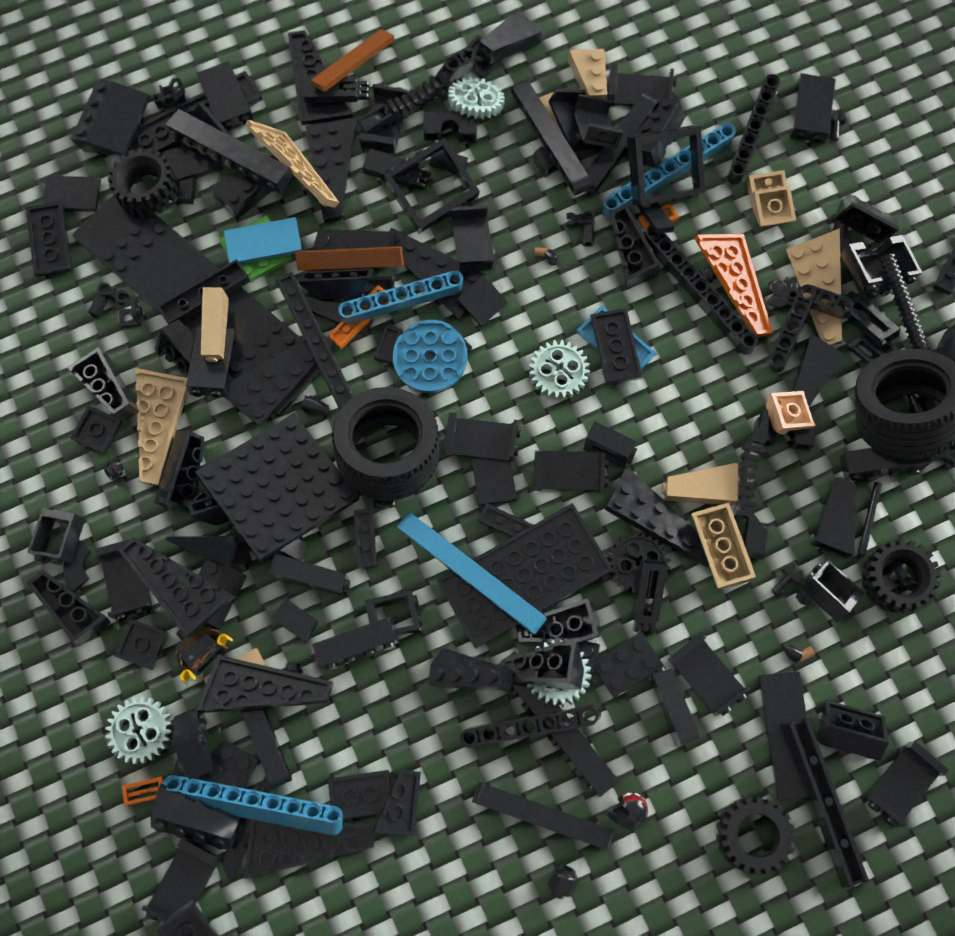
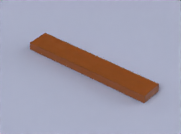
M380 29L311 79V85L325 92L392 43L394 35Z
M402 246L295 252L298 271L404 265Z

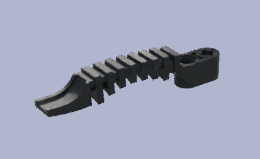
M466 47L448 57L436 76H429V84L426 81L422 82V89L419 86L416 87L415 93L412 91L408 92V98L405 94L402 95L401 101L398 97L394 99V103L391 99L387 100V110H385V105L382 104L358 119V123L362 126L365 133L368 134L382 125L391 126L394 122L395 124L398 123L401 118L405 119L408 114H414V111L420 110L421 106H426L429 101H434L435 97L442 96L443 91L447 92L452 82L475 69V50Z
M767 409L760 411L756 432L748 437L742 445L741 450L744 451L740 454L742 462L739 463L738 467L741 470L738 472L740 480L738 481V501L735 505L740 508L736 510V515L743 516L746 519L743 543L748 557L759 560L764 558L768 524L760 522L752 512V508L757 507V502L748 501V498L754 497L755 492L746 491V489L754 488V483L747 482V479L751 480L755 477V474L749 473L748 470L753 471L757 469V465L749 463V461L757 463L761 459V456L750 453L760 455L766 453V448L752 445V443L760 445L766 443L769 424V412Z

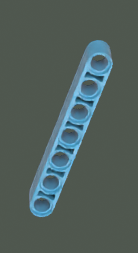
M451 271L344 302L339 306L340 319L344 324H353L456 294L462 290L463 276L458 271ZM452 280H457L459 283L451 284L450 282ZM435 285L441 286V288L437 290L432 287ZM417 290L424 292L421 295L415 294ZM400 295H403V296L406 297V298L403 299V300L397 299V297L400 296ZM383 300L388 302L386 305L379 304ZM363 306L370 307L368 310L361 309ZM345 311L352 312L350 315L347 316L343 314Z

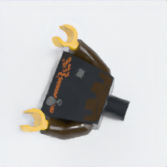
M206 627L202 630H197L188 638L179 629L176 635L182 642L176 648L178 650V667L181 673L180 679L186 685H188L187 680L192 677L195 680V675L199 676L217 658V655H220L228 648L225 646V643L228 640L233 641V639L219 630Z

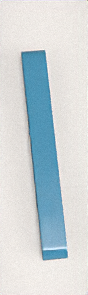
M725 123L702 137L703 162L732 143L736 132L732 124ZM690 145L660 163L658 169L652 168L643 174L645 197L650 196L691 170ZM631 182L604 199L602 213L606 218H610L611 211L625 204L629 208L635 205L632 202Z
M408 512L397 526L407 537L534 635L547 620L541 612L412 513Z
M176 775L169 776L163 781V784L168 786L166 790L175 794L177 791L185 794L184 798L196 802L197 799L205 802L204 804L211 810L216 807L238 817L329 835H336L343 828L342 811L336 806L197 779L189 780L187 777Z

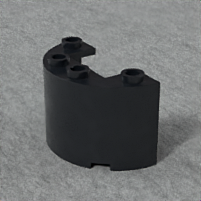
M903 235L889 237L876 248L866 249L864 243L859 242L849 244L842 251V260L861 297L870 300L878 295L881 297L887 296L892 292V290H889L890 284H887L888 279H885L886 273H883L884 268H881L882 263L879 262L880 258L886 255H896L894 258L898 260L897 265H900L899 270L902 271L901 276H904L903 281L906 282V285L914 283L917 280L916 277L922 274Z

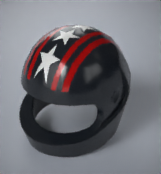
M627 792L618 797L621 805L609 807L606 814L616 824L634 831L646 820L648 806L641 795Z

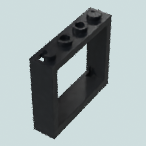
M690 125L627 137L633 204L640 205V208L650 207L651 203L665 204L667 200L680 201L685 196L695 198L698 197V194L705 193L701 126ZM689 136L693 188L645 197L641 145Z
M445 138L440 141H434L426 150H419L414 157L404 159L398 167H391L384 174L383 181L419 234L451 215L453 207H464L477 199L480 194L479 189ZM443 150L469 190L420 220L394 181V178Z

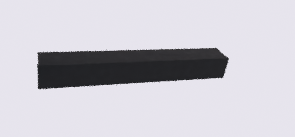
M800 717L782 723L842 888H853L862 882H869L809 718Z

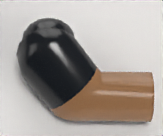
M535 247V257L548 258L549 265H556L558 263V254L553 250Z
M787 645L784 648L786 657L795 662H802L815 655V651L811 646L803 650L794 648L793 645Z

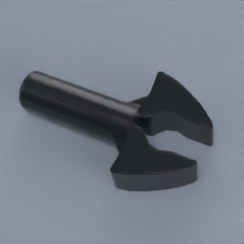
M834 109L832 110V141L834 142L839 140L840 124L845 125L847 121L842 110L838 114V120L834 116Z
M791 564L781 569L784 572V577L771 590L774 595H778L790 582H794L796 585L800 583L803 570H800L796 576H790L791 570L797 564Z

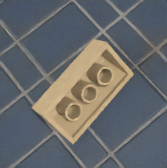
M726 503L692 513L691 516L717 589L734 587L752 581L756 576L730 504Z

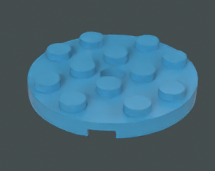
M423 320L412 324L402 335L400 334L393 349V364L399 378L411 389L423 393H436L450 388L461 378L467 365L468 354L463 337L451 325L439 320ZM429 352H433L436 355L431 361L425 359V355Z

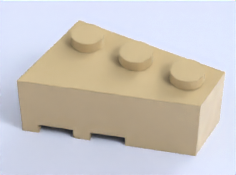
M604 49L569 50L568 64L574 72V77L578 81L580 89L586 91V96L606 100L607 83Z

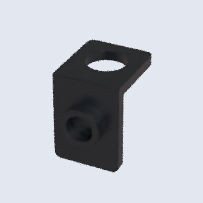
M131 299V309L119 310L120 327L141 326V318L143 317L142 307H139L134 299ZM128 313H131L133 318L131 322L124 321V316Z

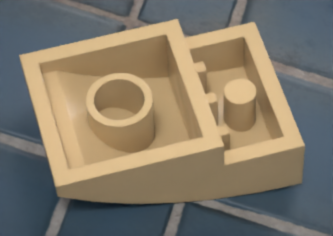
M784 170L751 175L746 179L751 205L760 227L796 221L790 185L787 186Z

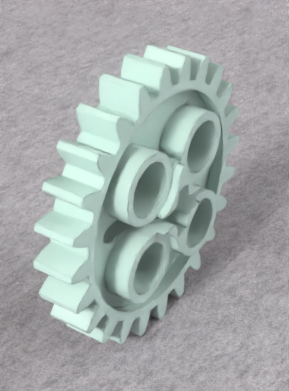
M469 77V80L462 78V82L456 80V83H452V86L449 87L447 99L448 103L451 104V108H455L456 112L461 111V115L466 113L467 117L473 115L475 119L477 116L484 119V116L490 118L491 114L496 116V113L501 112L505 97L504 93L501 92V88H497L496 84L491 85V81L486 83L485 79L479 81L477 77L475 80Z
M554 340L552 346L547 342L546 348L540 346V352H534L536 358L531 357L532 364L529 365V369L532 371L529 372V377H533L531 379L532 384L537 383L535 386L536 390L542 388L541 395L548 392V398L553 394L555 395V400L558 399L559 395L565 400L566 394L572 398L573 391L579 394V388L584 389L585 384L583 382H588L587 376L590 370L587 369L590 364L585 363L587 356L581 357L583 350L577 352V345L571 348V342L564 345L563 340H561L560 345H557V342ZM559 355L562 359L555 360L553 356ZM573 365L577 369L572 371L568 369V366ZM548 369L551 373L543 374L542 370ZM564 380L566 384L560 385L557 381Z
M545 642L543 647H547L548 644ZM582 660L584 674L581 690L562 689L560 691L558 688L550 689L545 686L527 684V687H534L531 694L535 695L538 693V701L545 698V705L549 701H553V707L556 706L557 702H560L561 706L564 707L565 701L572 705V698L579 701L580 696L578 693L584 695L586 691L583 687H589V683L585 681L591 679V675L587 674L590 672L591 667L585 666L589 660Z
M141 696L139 701L138 698L133 697L132 703L129 700H125V707L117 705L119 712H111L115 717L114 719L107 720L112 724L105 727L106 730L110 731V734L106 735L105 738L112 740L107 745L115 746L112 753L116 754L119 752L118 759L125 757V762L129 763L132 760L133 764H138L140 759L141 763H146L147 757L153 761L154 754L161 756L160 748L167 749L164 742L171 741L167 734L173 733L172 730L168 729L169 726L173 725V722L167 721L171 717V714H164L167 708H159L161 702L157 701L154 703L152 698H149L146 702V697ZM144 711H147L149 714L148 719L143 722L141 715ZM128 720L130 727L124 731L123 723ZM138 726L143 728L140 730L141 734L136 733L139 730ZM155 729L156 737L150 740L149 733ZM133 739H136L138 745L132 750L130 743Z

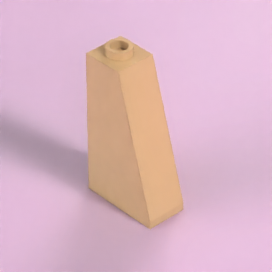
M203 287L201 356L207 362H218V359L224 360L229 298L223 288Z
M738 463L668 477L665 483H662L661 492L665 494L664 501L719 505L729 503L734 506L738 501Z

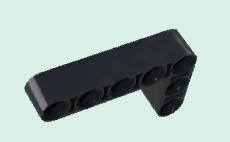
M810 284L801 286L769 358L770 369L778 373L786 368L811 309L839 319H846L851 314L853 306L851 299ZM804 293H810L812 296L810 298H805L802 295ZM822 299H827L830 301V303L822 304L820 301ZM845 305L848 309L842 311L838 307ZM802 309L805 313L799 315L795 311ZM795 326L797 327V330L790 331L788 330V327ZM787 342L790 344V347L783 348L780 344ZM781 359L783 363L775 365L773 360Z

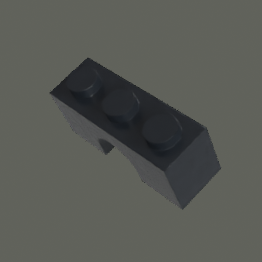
M424 112V141L442 140V134L446 130L452 129L458 132L459 142L476 143L477 118L475 119L473 115L467 117L466 113L461 115L453 112Z
M759 417L754 422L753 434L758 428ZM770 418L766 443H763V446H772L776 441V434H778L773 429ZM815 427L791 430L786 433L791 440V449L810 451L815 445Z

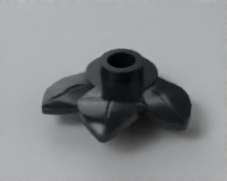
M787 276L784 282L773 280L768 283L773 293L767 300L769 305L777 308L793 305L795 298H791L789 295L797 296L799 291L798 284L793 278Z

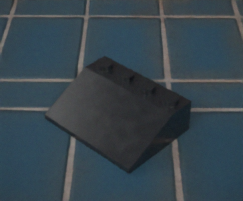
M97 80L71 140L83 152L120 156L124 154L125 156L151 96L113 81Z

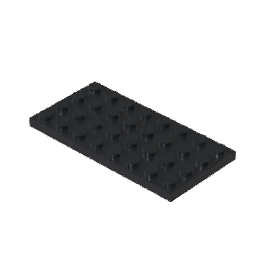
M573 503L472 559L539 612L544 611L613 571ZM451 571L437 579L475 650L519 625L516 620Z

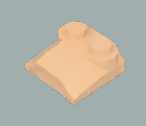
M804 391L771 393L768 396L766 409L769 412L772 427L777 433L786 434L791 430L816 426L805 399Z

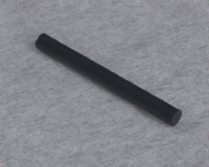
M874 482L857 553V555L865 557L882 487L880 482Z

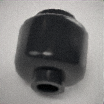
M561 864L560 867H555L552 870L547 885L554 897L563 899L573 895L578 883V877L573 868Z

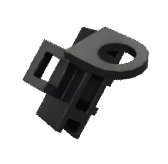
M179 78L171 79L168 86L162 87V85H159L160 93L153 95L154 103L158 109H168L186 101L185 89ZM175 82L178 83V88L176 89L173 88Z

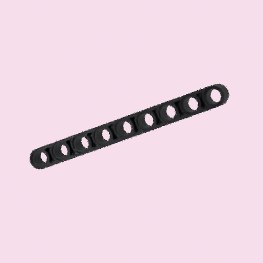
M526 79L511 85L510 89L516 103L573 195L576 196L592 189L590 177L530 82Z
M648 226L644 236L656 258L736 349L744 355L751 354L758 343V338L666 233L657 235L652 227ZM672 261H678L680 264H674ZM684 274H689L691 277L688 278ZM696 287L702 288L703 291H698ZM708 301H713L715 305L709 304ZM720 314L726 315L727 318H722ZM732 328H737L739 332H734ZM744 341L749 342L751 346H747Z

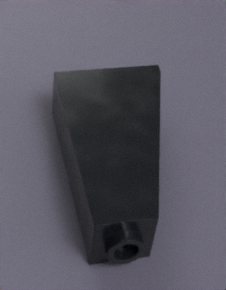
M516 11L479 41L477 55L489 64L539 45L544 29Z
M812 335L806 343L792 392L804 391L809 407L845 354L817 336Z
M836 477L831 482L811 545L848 559L854 554L856 484L850 482L848 478Z
M274 554L269 573L277 581L344 596L345 591L348 592L350 580H348L349 577L345 573Z
M666 667L655 669V674H652L650 678L675 747L700 739V734L672 668L667 670Z

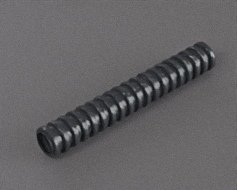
M889 254L880 258L881 268H884L883 273H886L885 279H888L887 284H890L889 290H892L891 295H894L893 300H896L895 306H898L897 311H900L899 317H902L901 322H904L905 333H908L907 338H910L909 344H912L911 349L930 350V347L927 346L929 344L928 341H925L926 336H923L924 330H921L922 325H919L918 314H915L916 309H913L914 303H911L912 298H909L910 292H907L908 287H905L904 276H901L900 265H897L898 260L894 258L896 255Z

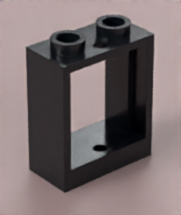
M594 421L586 437L583 449L589 452H604L605 457L609 458V462L625 468L626 464L631 465L637 451V448H635L637 441Z
M42 508L27 553L35 556L34 559L37 561L46 562L48 559L51 563L62 565L63 562L71 564L85 519L74 513ZM55 522L68 524L59 554L45 552Z
M828 559L823 565L819 562L811 570L812 572L804 578L806 583L801 589L836 622H839L852 610L864 592ZM820 577L844 599L843 603L817 579Z
M412 590L365 600L369 624L378 621L375 605L408 598L413 625L397 628V634L402 636L420 632V626H423L421 614L416 612V607L419 606L417 595H413Z

